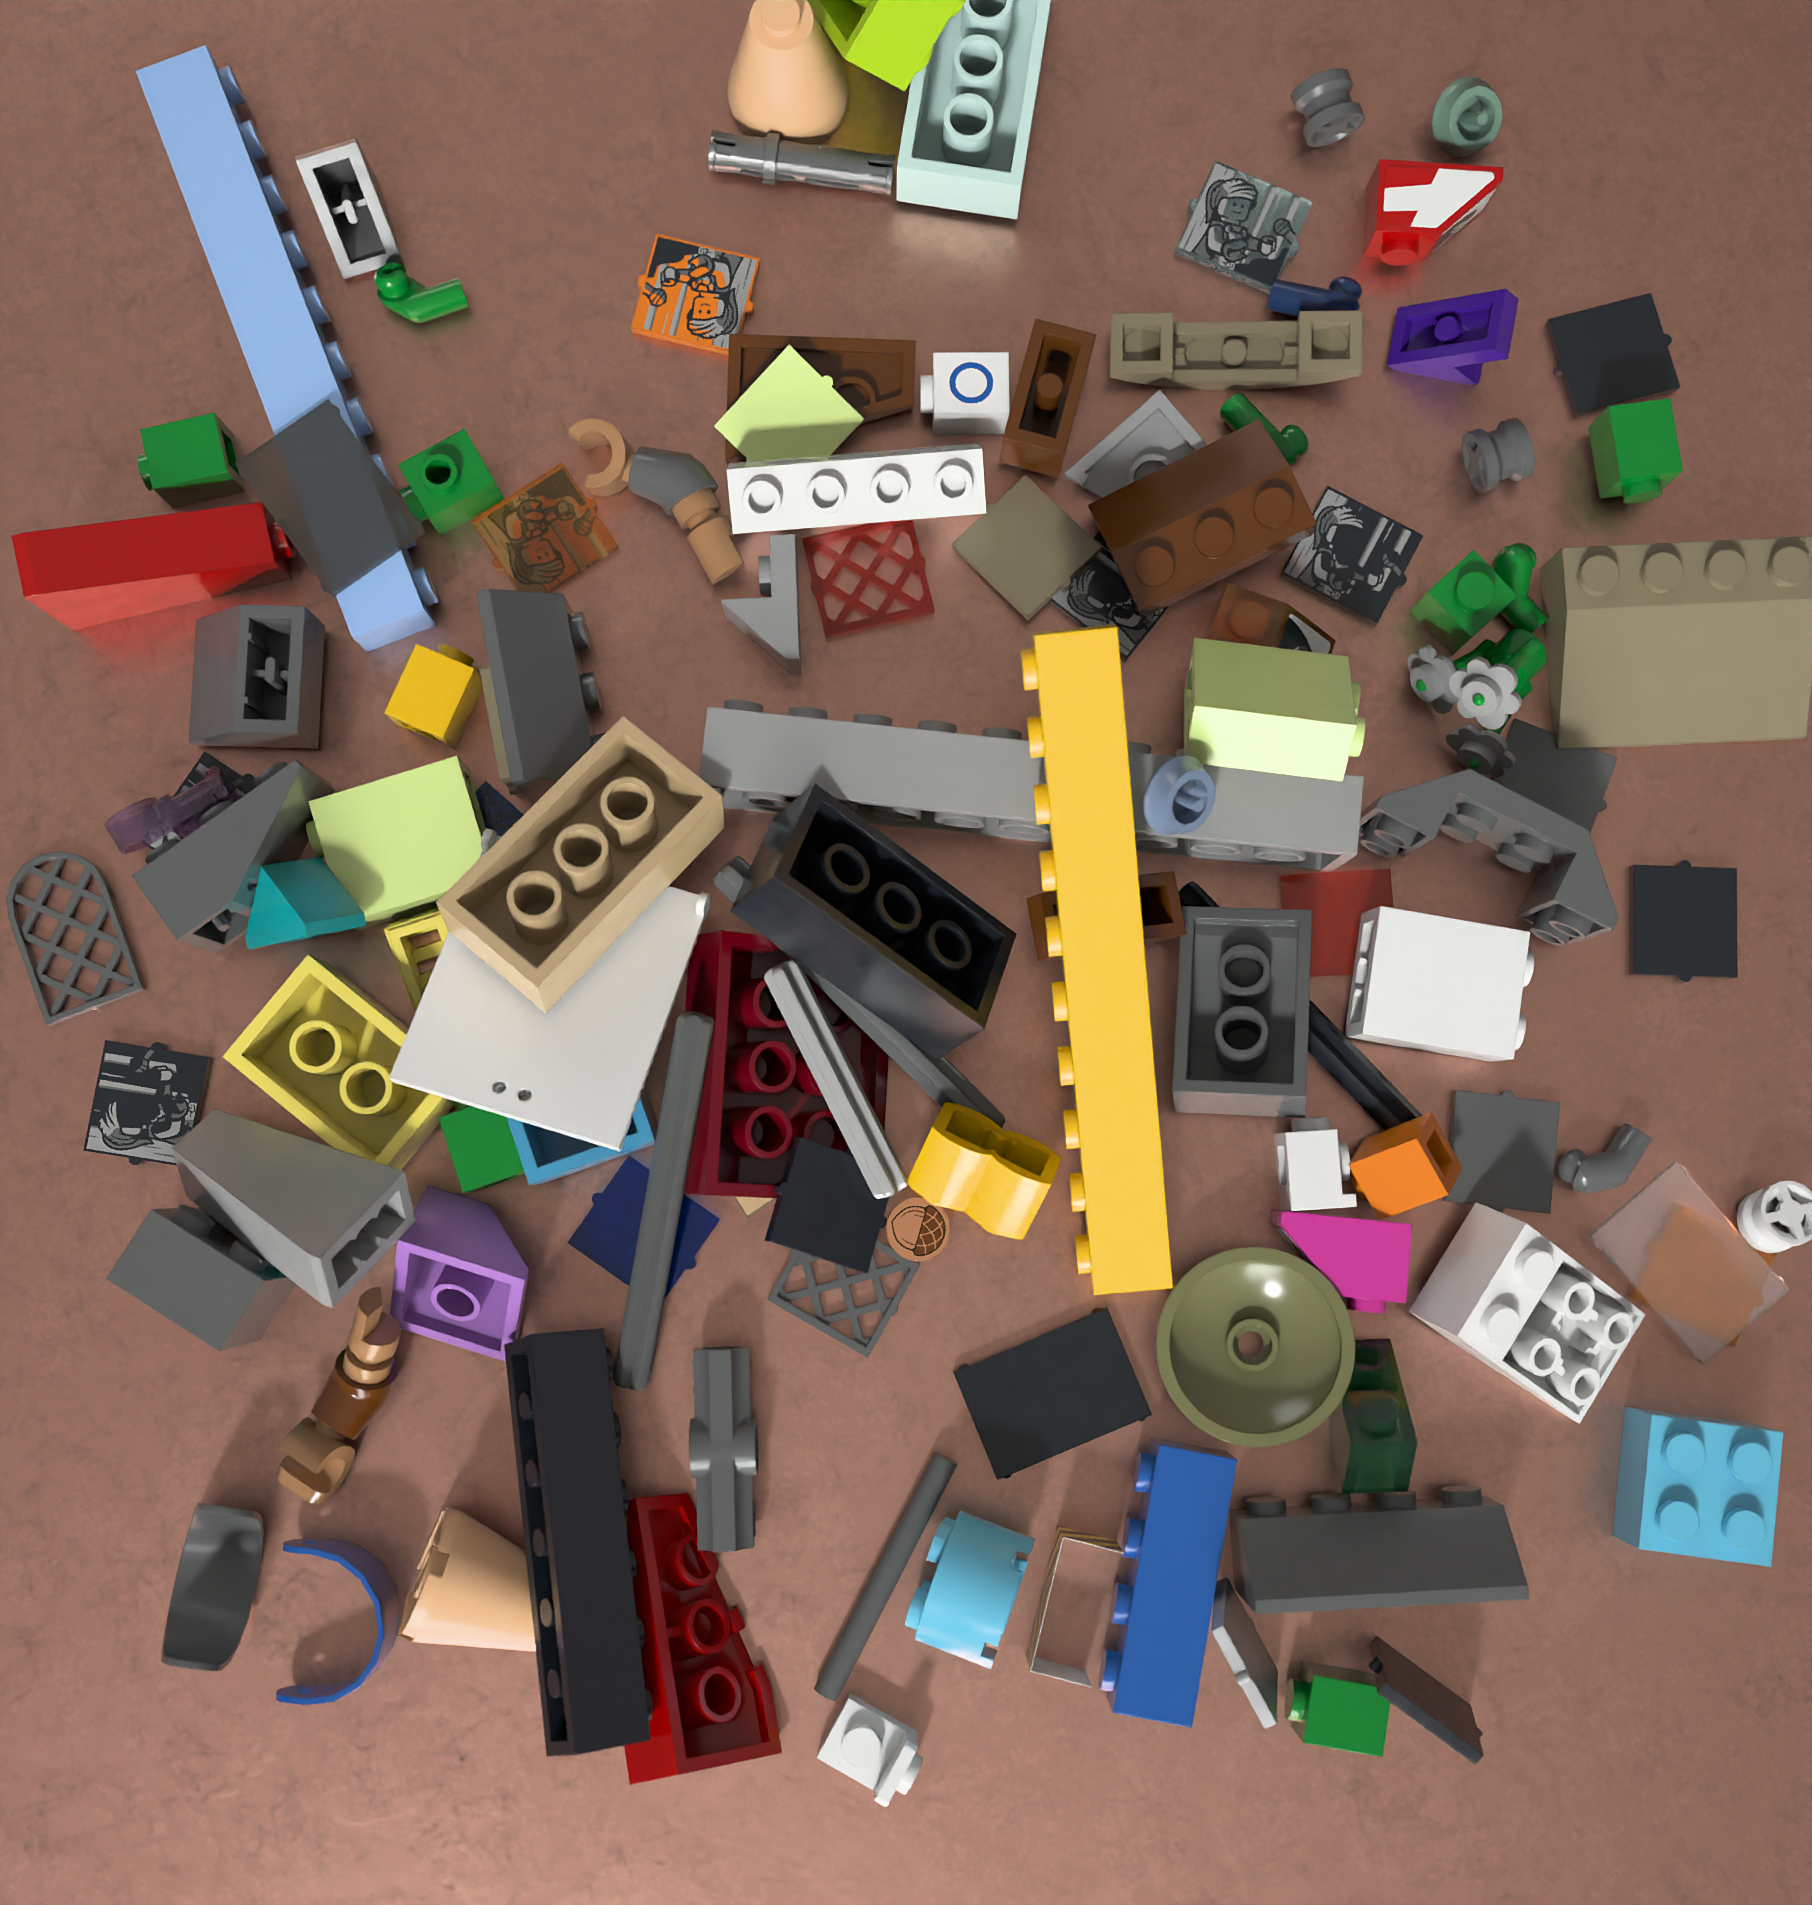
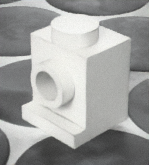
M1330 1117L1291 1119L1292 1132L1274 1134L1280 1210L1301 1211L1357 1207L1356 1194L1342 1193V1181H1348L1350 1178V1168L1348 1166L1350 1156L1346 1142H1338L1337 1129H1331Z

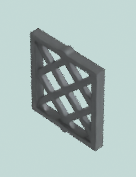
M877 1240L875 1248L899 1261V1263L877 1268L873 1254L868 1273H859L848 1277L845 1268L835 1264L839 1279L816 1285L810 1262L821 1259L792 1250L790 1253L791 1259L767 1300L868 1358L892 1316L896 1315L898 1304L920 1264L901 1257L893 1248ZM802 1265L808 1288L785 1293L784 1283L793 1267ZM902 1270L905 1278L896 1295L886 1299L880 1276ZM872 1279L878 1301L855 1308L849 1285ZM841 1287L847 1310L824 1316L818 1293ZM811 1296L816 1317L789 1301ZM880 1310L882 1320L874 1334L863 1339L857 1316ZM849 1318L855 1340L828 1324Z

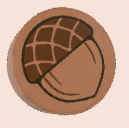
M920 1196L910 1197L899 1202L890 1212L886 1225L887 1238L893 1250L901 1257L917 1262L930 1260L940 1254L948 1243L951 1231L950 1221L945 1210L942 1207L930 1204Z

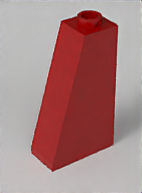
M262 502L11 535L24 598L71 630H78L292 580L288 558L296 556L294 540L285 520L279 521Z

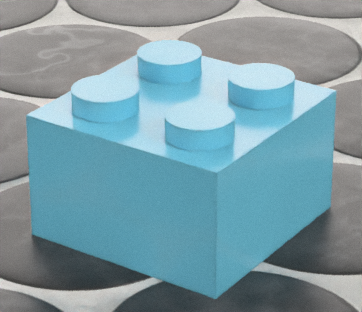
M1625 1406L1612 1536L1643 1550L1771 1567L1783 1432L1747 1422Z

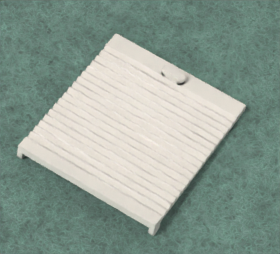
M486 828L481 838L482 852L479 859L501 838V836H497L495 830ZM668 886L547 1013L543 1012L449 932L389 1079L394 1083L621 1151L631 1124L632 1115L636 1109V1104L640 1099L641 1090L649 1074L654 1055L658 1050L659 1041L662 1039L663 1030L667 1025V1020L675 1003L676 995L679 992L680 984L684 979L689 959L692 956L702 924L711 905L710 894L701 892L697 895ZM498 1085H504V1087H499V1088L496 1090V1092H494L495 1088H496Z

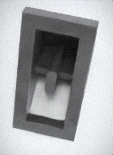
M356 138L295 156V161L343 279L379 269L387 263L402 261L377 178Z

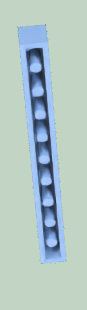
M204 45L136 70L352 638L366 652L436 626L437 624L430 609V605L439 602L436 590L425 567L415 570L408 548L417 545L415 536L403 510L393 513L386 492L395 489L393 479L382 455L378 453L371 456L364 436L373 433L371 422L359 397L349 399L342 380L352 377L350 368L338 342L328 343L321 325L330 322L328 311L317 287L313 285L306 288L300 269L308 267L309 263L295 231H284L278 214L288 211L287 205L274 176L271 174L264 177L257 160L266 157L267 154L252 120L242 122L236 105L242 104L246 100L233 69L230 65L220 68L208 47Z

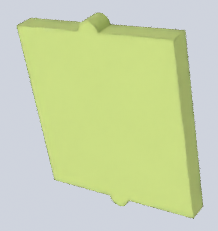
M789 344L719 419L714 427L746 457V462L831 455L864 418L832 387L833 379L830 375L822 377Z

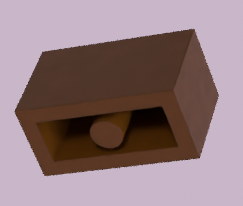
M1035 318L1003 435L1000 463L1059 478L1097 334Z

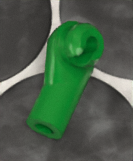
M1237 393L1223 404L1220 410V417L1233 431L1260 419L1289 466L1295 465L1296 458L1303 456L1308 451L1309 442L1301 428L1291 424L1285 426L1279 432L1244 394Z
M1514 543L1500 549L1492 561L1491 568L1518 595L1500 613L1515 629H1523L1533 633L1549 619L1528 596L1532 569L1536 567L1537 557L1533 548L1529 545Z

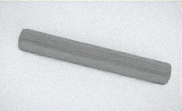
M791 959L772 967L764 974V980L873 1196L880 1199L897 1194L908 1185V1178L800 962L796 959Z

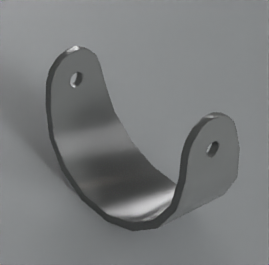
M199 1502L196 1505L182 1549L168 1609L161 1649L162 1663L188 1669L221 1671L231 1662L239 1647L249 1619L260 1572L264 1529L263 1518L259 1512Z

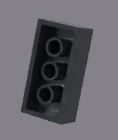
M816 783L772 819L730 910L731 913L936 1059H939L985 1029L1017 933Z

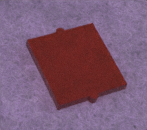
M1377 869L1279 876L1281 909L1312 910L1310 978L1353 975L1361 913L1379 906L1394 908L1391 870Z

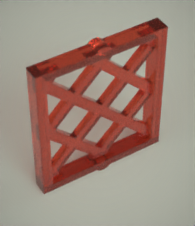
M913 520L866 523L802 538L812 580L811 592L816 597L826 639L935 613L925 573L926 561L921 556ZM893 529L884 544L868 536V534ZM901 531L909 535L913 551L910 560L891 550ZM850 539L841 554L825 545ZM859 541L878 552L867 570L848 559ZM817 551L836 562L825 580L819 577L816 572L813 557ZM885 557L904 567L894 585L875 575ZM843 566L862 577L851 595L833 585ZM911 573L919 576L923 592L920 601L901 591ZM869 582L888 593L877 611L859 601ZM827 592L846 603L835 621L827 617L823 601ZM895 598L912 607L886 614ZM853 608L870 617L843 624Z

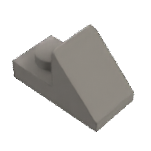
M795 534L769 535L770 556H759L758 569L760 594H771L772 597L723 599L721 604L725 616L789 674L802 673L798 552Z

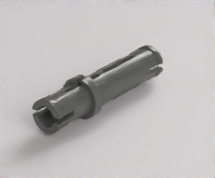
M714 129L711 132L712 142L709 144L708 171L731 172L762 177L764 184L775 185L776 179L868 191L891 196L895 155L867 153L843 148L795 143L780 140L781 134L770 132L767 133V138L738 135Z

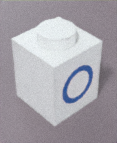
M1009 352L933 353L932 375H920V413H932L933 435L1004 434L1009 417Z

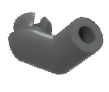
M1625 1123L1603 1153L1587 1156L1579 1149L1568 1151L1559 1163V1177L1568 1183H1573L1574 1190L1585 1194L1618 1188L1626 1182L1652 1142V1139L1641 1130Z

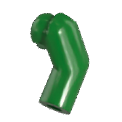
M398 263L382 265L375 273L374 282L378 287L377 296L385 307L410 321L423 323L469 307L459 277L426 287L413 278L408 277L405 267Z

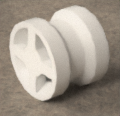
M1779 1181L1747 1195L1740 1203L1736 1216L1738 1229L1744 1240L1754 1249L1765 1253H1779L1792 1246H1798L1812 1240V1191L1805 1185L1795 1181ZM1774 1222H1779V1227H1777L1774 1224Z

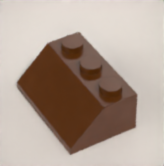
M1260 419L1088 505L1141 619L1313 535L1317 525L1288 462Z

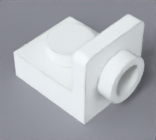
M850 1692L817 1751V1758L872 1789L874 1791V1801L884 1807H887L895 1791L903 1795L908 1792L923 1761V1757L916 1754L918 1749V1731Z

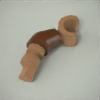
M381 1287L370 1288L359 1297L348 1345L337 1356L334 1368L311 1411L318 1418L315 1422L309 1417L304 1418L286 1435L278 1446L279 1449L288 1455L281 1461L276 1474L277 1479L282 1485L306 1502L322 1504L338 1489L348 1474L355 1458V1450L343 1441L344 1438L348 1437L355 1440L385 1405L392 1392L398 1369L394 1353L397 1350L400 1339L401 1326L392 1315L382 1311Z

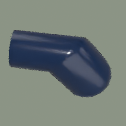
M1346 276L1333 279L1330 282L1329 289L1276 279L1270 291L1269 310L1297 317L1299 311H1356L1360 309L1358 301L1362 295V288L1359 282Z

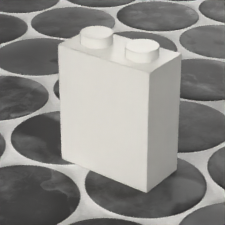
M1384 906L1361 913L1344 1035L1352 1039L1488 1062L1514 1059L1515 1050L1520 1048L1526 1031V1018L1524 1013L1520 1012L1523 987H1526L1530 982L1534 969V954L1532 950L1528 949L1530 932Z

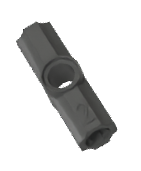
M750 1346L693 1349L692 1360L695 1418H691L689 1426V1465L691 1478H696L698 1550L732 1552L754 1548L756 1505L753 1476H758L759 1442L757 1417L752 1416Z

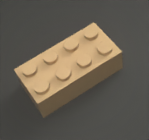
M622 716L436 902L446 927L452 935L543 1012L547 1013L725 828L723 796L627 718Z

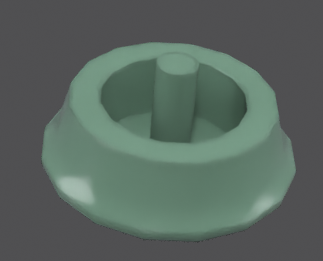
M1463 77L1451 82L1441 92L1434 105L1431 120L1433 136L1441 150L1453 157H1468L1478 153L1495 139L1501 127L1503 113L1501 101L1491 86L1480 78Z

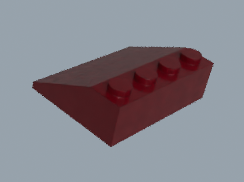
M723 930L699 934L692 956L689 959L685 1011L703 1013L713 1017L714 1027L685 1182V1194L777 1198V1194L774 1192V1185L777 1182H782L794 1137H802L853 1155L764 980V974L769 969L790 960L764 935ZM808 978L885 1132L889 1056Z

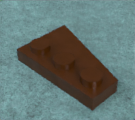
M729 334L727 411L789 344L822 377L824 375L832 377V387L864 418L860 424L914 408L916 340ZM726 438V462L730 463L746 458Z

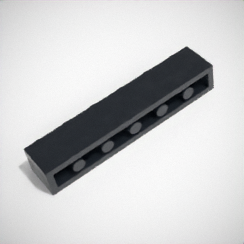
M603 1328L530 1334L505 1344L504 1349L546 1756L580 1755L650 1741L649 1722L653 1715V1700L648 1686L644 1683L641 1652L645 1644V1631L641 1618L636 1614L633 1583L637 1574V1562L633 1549L628 1545L625 1520L629 1507V1493L625 1481L620 1476L617 1448L621 1441V1425L617 1414L613 1411L610 1381L614 1370L613 1357L609 1348L605 1346Z

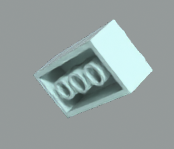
M966 0L961 10L955 16L950 17L934 43L933 52L928 64L922 71L916 73L911 80L897 162L896 201L1017 219L1052 0Z

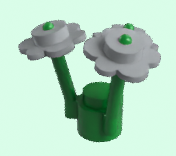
M1513 629L1507 632L1497 643L1485 639L1473 651L1452 662L1446 656H1438L1436 650L1430 645H1425L1419 649V652L1416 651L1409 655L1407 662L1411 672L1410 683L1415 694L1421 700L1429 702L1432 708L1439 714L1450 712L1453 704L1457 702V710L1460 715L1465 718L1476 716L1477 721L1486 728V730L1480 731L1474 725L1465 723L1461 725L1459 730L1452 729L1449 731L1445 738L1446 743L1453 750L1457 751L1459 762L1467 769H1471L1479 774L1502 777L1507 769L1514 766L1516 758L1511 752L1507 751L1508 744L1500 733L1511 715L1520 709L1522 699L1532 691L1530 680L1546 664L1547 654L1541 641L1531 632L1523 629Z

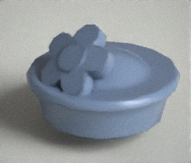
M1186 755L1170 758L1160 765L1150 778L1144 793L1143 812L1147 824L1156 833L1170 836L1193 832L1210 815L1215 802L1216 788L1213 778L1206 772L1205 767L1197 758Z

